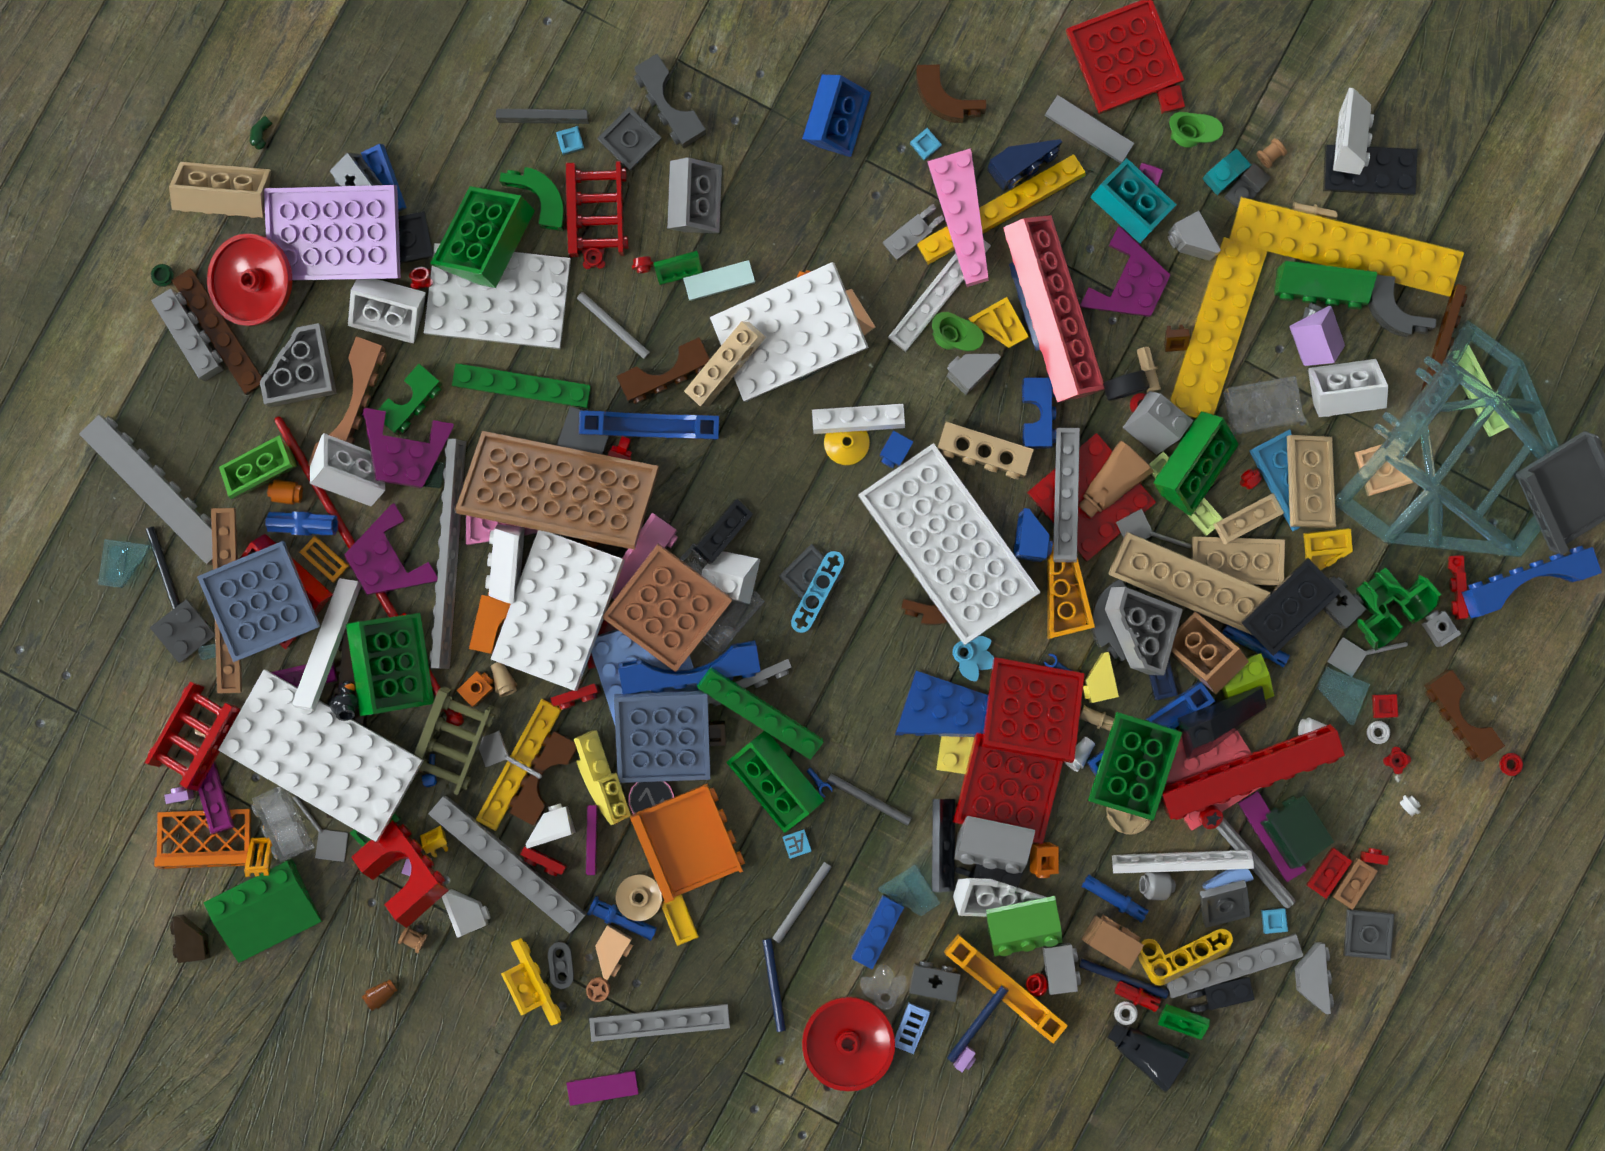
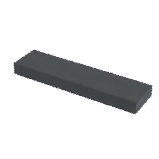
M496 110L498 123L589 124L587 110Z

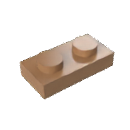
M1356 858L1332 897L1353 910L1378 871L1359 858Z

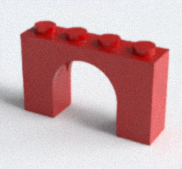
M392 820L387 825L378 842L371 839L351 858L360 871L372 880L376 879L394 862L401 859L410 860L411 875L408 882L384 904L395 921L407 928L449 890L444 885L446 880L443 875L432 868L434 866L433 861L427 855L421 853L423 850L422 846L415 839H411L410 835L412 833L404 824L400 826Z

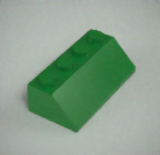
M1285 261L1277 268L1274 296H1280V300L1293 301L1294 298L1303 299L1302 302L1309 304L1322 301L1327 306L1336 307L1339 304H1346L1350 309H1362L1370 301L1377 272Z
M1201 411L1153 482L1162 497L1187 515L1192 516L1239 445L1224 418Z
M766 731L759 734L726 762L784 833L825 801L774 738Z

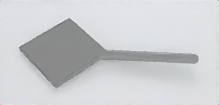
M1142 509L1116 522L1123 539L1126 532H1129L1144 539L1152 536L1186 548L1192 547L1189 543L1153 532Z
M1342 637L1327 662L1352 677L1366 655L1406 647L1408 643L1403 642L1389 645L1376 651L1374 649L1364 651Z
M500 731L482 738L479 750L485 767L507 760L537 778H542L540 773L508 755Z
M294 796V801L319 832L315 858L345 862L348 833L322 829L300 799Z

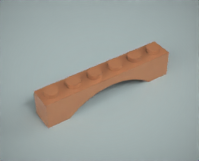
M356 336L348 357L353 375V394L350 406L343 420L329 434L330 436L354 445L355 439L352 437L355 429L359 430L362 424L363 417H361L363 408H367L371 399L369 392L371 387H375L378 381L379 374L376 373L379 365L383 366L386 360L387 353H385V348L382 345ZM319 442L315 444L314 450L308 463L309 466L311 465Z

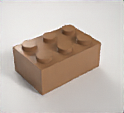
M1194 612L1177 629L1170 652L1175 660L1215 694L1249 662L1240 648L1197 612Z
M1095 915L1081 939L1130 970L1144 946L1139 942L1141 937L1125 927L1119 930L1121 925L1105 915H1102L1101 918Z

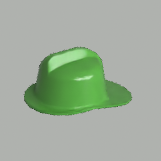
M1178 112L1174 113L1169 121L1172 130L1171 139L1185 148L1194 147L1199 142H1214L1223 134V126L1220 121L1210 115Z
M949 312L938 313L933 318L932 335L941 348L946 350L957 348L963 351H974L983 344V333L974 323Z

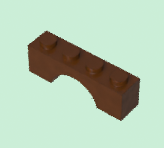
M698 337L679 346L676 364L670 371L664 374L650 375L638 367H634L617 375L616 377L629 404L632 402L639 404L647 399L646 396L653 392L655 395L660 394L668 389V385L674 382L676 385H679L688 380L687 376L693 373L698 375L710 360L700 338Z
M1445 670L1424 685L1427 689L1425 692L1432 703L1436 702L1440 708L1438 712L1445 722L1449 721L1453 729L1451 731L1458 741H1463L1467 747L1465 752L1470 759L1483 762L1505 747L1492 727L1477 728L1467 723L1462 717L1459 703L1465 687L1453 670Z
M554 731L553 734L548 733L542 744L545 746L542 754L537 753L531 766L534 767L533 770L543 775L548 768L554 765H569L577 751L574 740L557 731ZM526 774L520 784L523 787L519 795L515 794L509 804L512 807L510 813L535 826L547 804L540 794L539 784L541 778H537L532 774Z

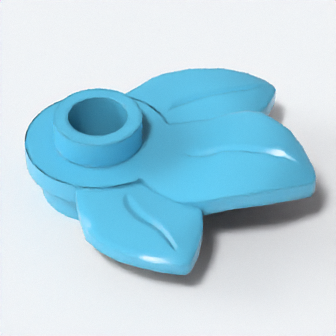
M978 636L965 646L960 641L953 647V657L959 662L961 674L971 681L976 682L978 680L979 670L992 668L994 657L987 651L991 644L989 638ZM961 648L968 650L967 656L963 657L960 655Z

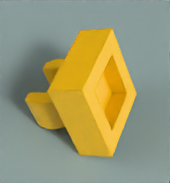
M441 825L420 835L422 848L426 854L431 852L433 857H437L436 849L443 847L445 852L448 851L446 835Z

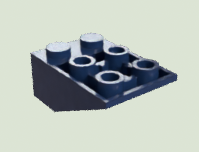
M1058 139L1009 146L990 160L987 171L1002 191H1005L1007 188L1012 190L1021 183L1020 180L1025 175L1030 177L1035 174L1043 162L1048 164L1053 161L1060 152L1059 148L1062 141Z

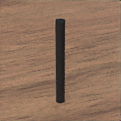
M149 527L145 530L172 609L180 604L155 527Z

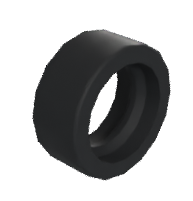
M1143 370L1122 375L1103 383L1108 401L1134 395L1150 388L1146 373Z

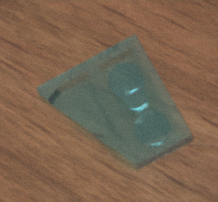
M1325 667L1317 689L1349 724L1354 725L1370 684Z
M916 864L878 887L881 893H885L895 899L896 902L910 908L911 911L919 916L940 904L939 899L932 892L930 885Z

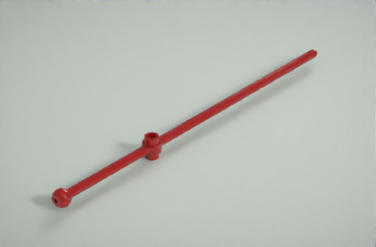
M280 416L276 417L275 423L310 482L308 460L283 418ZM312 485L327 513L337 516L338 531L348 549H350L354 545L355 540L325 489ZM385 592L375 594L388 617L401 616L397 614ZM429 668L432 691L436 697L441 687ZM444 709L447 716L446 722L458 727L464 723L461 713L451 709Z

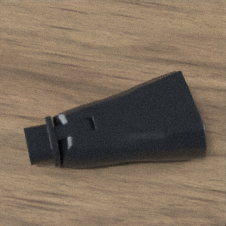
M1116 1022L1107 1036L1128 1060L1135 1064L1164 1092L1170 1089L1190 1056L1189 1052L1161 1041L1128 1025L1124 1027Z

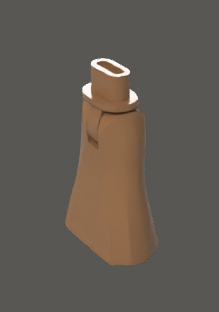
M1119 441L1100 472L1089 485L1083 495L1085 499L1078 507L1092 518L1097 512H1102V510L1114 504L1124 494L1154 473V470L1129 445Z

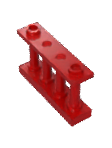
M616 161V171L581 172L580 169H577L575 163H566L567 234L570 258L579 257V251H583V248L618 247L620 256H624V249H628V236H624L622 182L627 181L626 168H622L620 161ZM590 180H616L617 193L581 194V192H577V183ZM617 202V216L582 217V214H578V206H582V203ZM593 225H618V238L583 239L579 237L578 228Z
M189 682L188 686L182 691V697L155 745L149 750L148 757L144 763L159 768L163 763L182 775L181 786L198 791L220 753L218 749L241 709L225 703L223 707L201 695L205 688L204 686ZM196 703L217 715L212 727L189 715ZM184 723L205 735L206 738L201 747H197L178 735ZM173 743L194 755L189 768L167 755Z

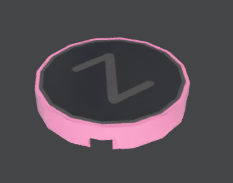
M666 781L636 782L629 793V806L634 814L673 798L674 793Z

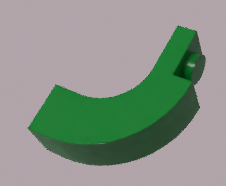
M528 167L524 168L523 176L520 172L514 170H507V173L501 172L499 182L502 186L529 190L538 196L541 202L539 226L541 228L564 231V203L558 189L547 176Z

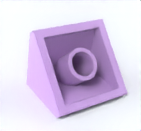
M1331 306L1289 326L1304 366L1335 363L1345 346Z

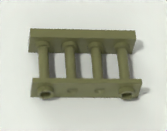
M443 686L438 690L414 753L415 756L424 760L414 778L420 772H428L457 784L454 794L459 795L462 790H467L470 784L471 777H468L485 730L487 727H491L494 721L495 714H492L494 706L490 705L485 710V713L452 700L453 697H450L452 689ZM444 709H451L481 721L477 734L444 721L445 718H442ZM436 730H443L473 742L469 755L436 742L437 739H434ZM428 751H435L465 763L461 776L428 763L429 760H426Z

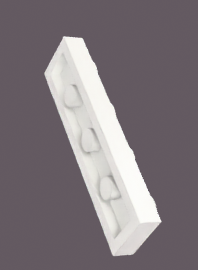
M903 404L812 410L814 434L905 428Z

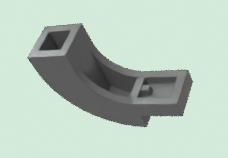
M1377 275L1368 307L1375 320L1384 329L1395 335L1407 337L1412 334V329H1414V333L1428 334V331L1436 327V319L1411 316L1401 311L1394 300L1395 277Z
M1117 579L1097 597L1091 612L1095 628H1091L1097 646L1101 648L1108 644L1109 648H1107L1110 656L1114 660L1118 659L1120 662L1125 660L1126 656L1105 611L1111 587H1126L1122 580Z

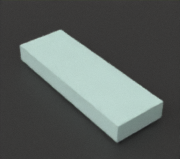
M749 260L683 278L689 301L755 283Z

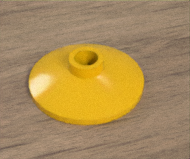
M867 431L826 433L824 438V447L827 455L834 462L841 465H853L861 461L867 454L870 444ZM846 437L851 439L849 446L844 445L842 442Z

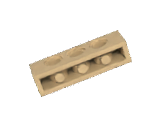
M741 321L684 392L699 406H710L766 336L750 322Z
M945 422L937 447L944 457L953 459L954 456L963 458V463L973 466L979 463L985 465V470L997 473V470L1006 472L1007 477L1019 480V477L1026 475L1034 450L949 422ZM959 439L966 440L969 445L968 449L965 451L959 450L956 446V441ZM981 446L988 447L990 456L987 458L981 457L978 454V448ZM1002 453L1010 454L1012 457L1011 464H1003L1000 461V455Z

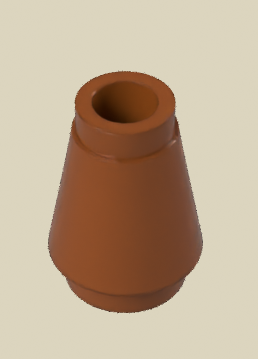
M389 979L366 990V994L361 997L369 1009L374 1011L376 1008L379 1010L398 990Z

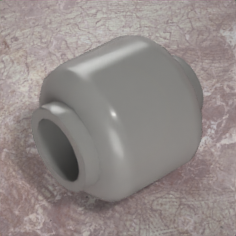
M1145 872L1139 881L1140 892L1148 900H1167L1176 887L1175 880L1172 879L1169 872Z

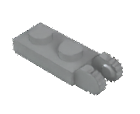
M934 204L925 209L920 215L917 214L883 241L884 246L896 260L903 257L917 243L932 234L933 230L944 222L945 218L941 215L929 226L925 223L924 219L936 210Z

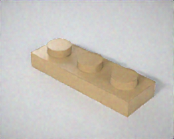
M1274 493L1213 525L1223 544H1226L1284 514Z

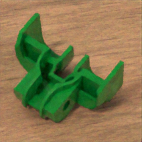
M1384 568L1374 574V579L1368 583L1362 582V585L1356 589V594L1364 601L1363 605L1372 614L1364 621L1358 619V627L1365 634V639L1375 651L1389 644L1403 629L1399 621L1390 614L1387 608L1389 603L1392 601L1398 603L1402 607V612L1412 624L1426 617L1438 606L1441 594L1427 578L1418 575L1415 583L1406 590L1390 571Z

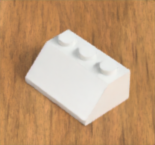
M1354 88L1348 89L1339 112L1333 171L1360 175L1363 167L1368 166L1370 153L1366 151L1367 147H1370L1372 134L1368 132L1369 128L1373 125L1374 114H1370L1371 104Z
M357 279L350 294L348 326L414 344L424 310L426 292L378 279Z
M1376 359L1312 367L1308 370L1313 404L1318 417L1387 408L1388 384Z
M323 433L310 465V484L372 506L385 491V482L375 480L371 451Z
M497 524L494 530L490 532L489 543L493 544L492 553L488 554L487 566L491 567V573L486 577L485 588L489 589L490 597L510 604L514 603V594L521 578L525 527Z

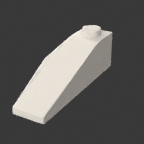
M979 878L958 879L953 895L959 916L987 917V909L1046 898L1045 896L993 879Z

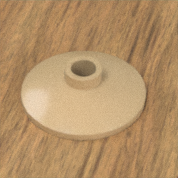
M632 875L626 878L619 885L616 892V904L619 911L626 918L633 921H644L653 917L658 912L662 903V893L658 884L652 878L645 875ZM638 893L644 897L640 903L635 901V895Z

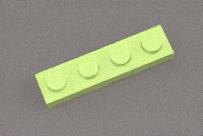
M1468 345L1446 356L1488 436L1491 437L1509 428L1511 424L1470 346Z
M1164 452L1149 464L1154 470V473L1151 475L1155 479L1169 459ZM1205 498L1202 499L1192 516L1188 515L1205 536L1215 529L1213 524L1223 519Z

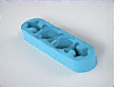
M831 551L827 553L792 617L791 625L796 632L805 633L808 631L843 568L844 558L839 552ZM838 556L840 565H835L831 571L836 573L834 577L828 572L821 571L823 567L828 569L830 562L827 559L829 557ZM822 575L827 576L830 580L829 586L824 589L819 588L816 584L817 578ZM809 596H816L818 598L819 605L817 608L810 609L806 606L805 601ZM801 607L807 612L814 613L812 618L809 615L805 620L808 623L807 627L797 628L798 623L795 622V619H801L804 612H800Z

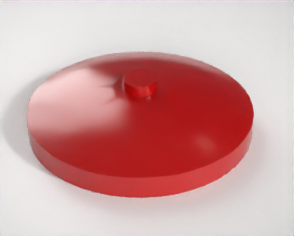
M256 234L233 236L220 245L210 261L207 273L208 292L217 311L227 320L244 326L265 324L278 316L289 300L292 290V270L289 260L281 247L265 236Z
M840 997L824 1003L811 1015L804 1028L802 1050L809 1070L821 1083L835 1090L858 1091L873 1085L887 1072L895 1052V1038L888 1018L873 1003L857 997Z

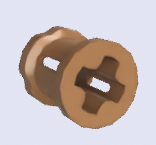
M1274 138L1267 148L1263 151L1259 150L1256 155L1266 168H1271L1275 160L1287 154V150L1278 139Z
M408 926L407 928L405 927L398 943H404L415 949L416 953H419L428 935H422L412 930L411 926Z

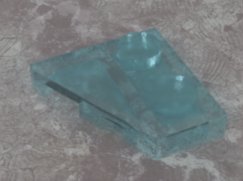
M104 539L98 585L123 588L150 550V545Z

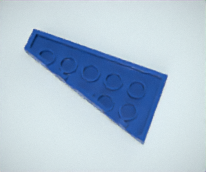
M916 671L895 735L915 734L916 736H924L927 734L949 737H974L976 733L983 734L988 695Z

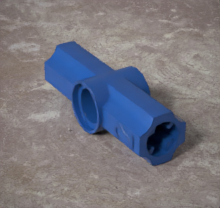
M268 512L265 526L267 527V532L291 533V535L312 536V534L336 535L338 520L336 515H317L311 512Z

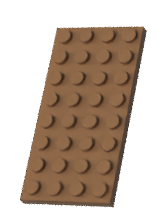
M482 431L455 510L457 514L635 550L659 473V466Z

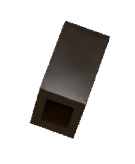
M183 914L173 916V921L170 922V931L175 937L173 956L177 958V963L211 958L208 934Z

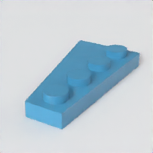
M1288 430L1251 449L1249 452L1271 493H1274L1290 526L1287 436L1292 434L1291 430ZM1290 527V528H1291L1292 531H1295V530L1299 529L1300 527Z

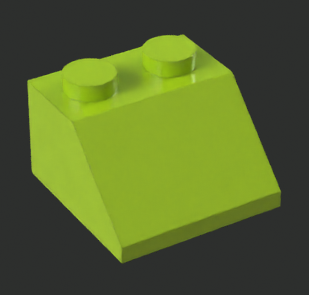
M1261 653L1247 657L1249 662L1221 689L1225 699L1258 686L1263 687L1265 700L1274 697L1270 674Z

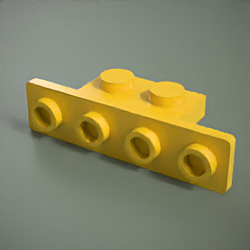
M522 938L511 942L520 964L501 973L520 1014L524 1015L542 1006L551 1026L562 1022L560 1009L552 1002L550 997L551 991L540 977V968L533 962L528 944Z

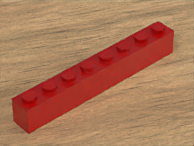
M1330 724L1165 785L1161 796L1165 813L1171 820L1182 819L1188 813L1204 811L1215 803H1226L1234 796H1244L1250 794L1253 789L1269 787L1275 781L1291 779L1295 774L1302 771H1313L1321 764L1334 763L1340 757L1345 756L1338 731Z

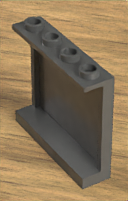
M1583 431L1515 473L1549 549L1561 555L1569 551L1566 544L1605 521V454L1602 450L1603 443L1597 435Z

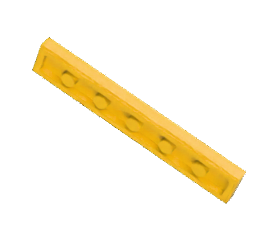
M541 699L510 757L531 768L535 756L540 752L546 736L552 730L562 709L553 707L552 703ZM507 761L476 821L497 831L510 807L509 804L512 798L517 794L521 787L520 784L528 772Z

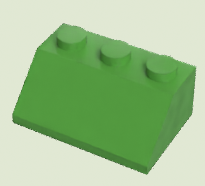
M279 435L220 466L219 469L229 498L237 499L278 476L289 472L297 467L292 451Z
M1055 896L986 910L988 932L994 956H1008L1014 952H1028L1038 947H1053L1058 943H1062V931Z

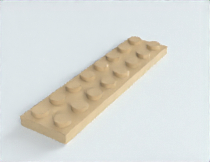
M1126 532L1108 572L1109 575L1249 634L1251 633L1240 621L1271 593L1129 532Z

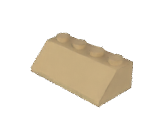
M180 162L169 186L172 210L263 218L265 213L264 188H269L271 170Z

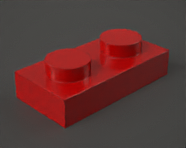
M524 846L520 854L525 857L523 861L533 866H536L538 863L545 867V872L553 876H557V874L563 875L568 866L532 847L527 848Z
M1331 848L1306 886L1327 899L1352 863V860L1335 848Z

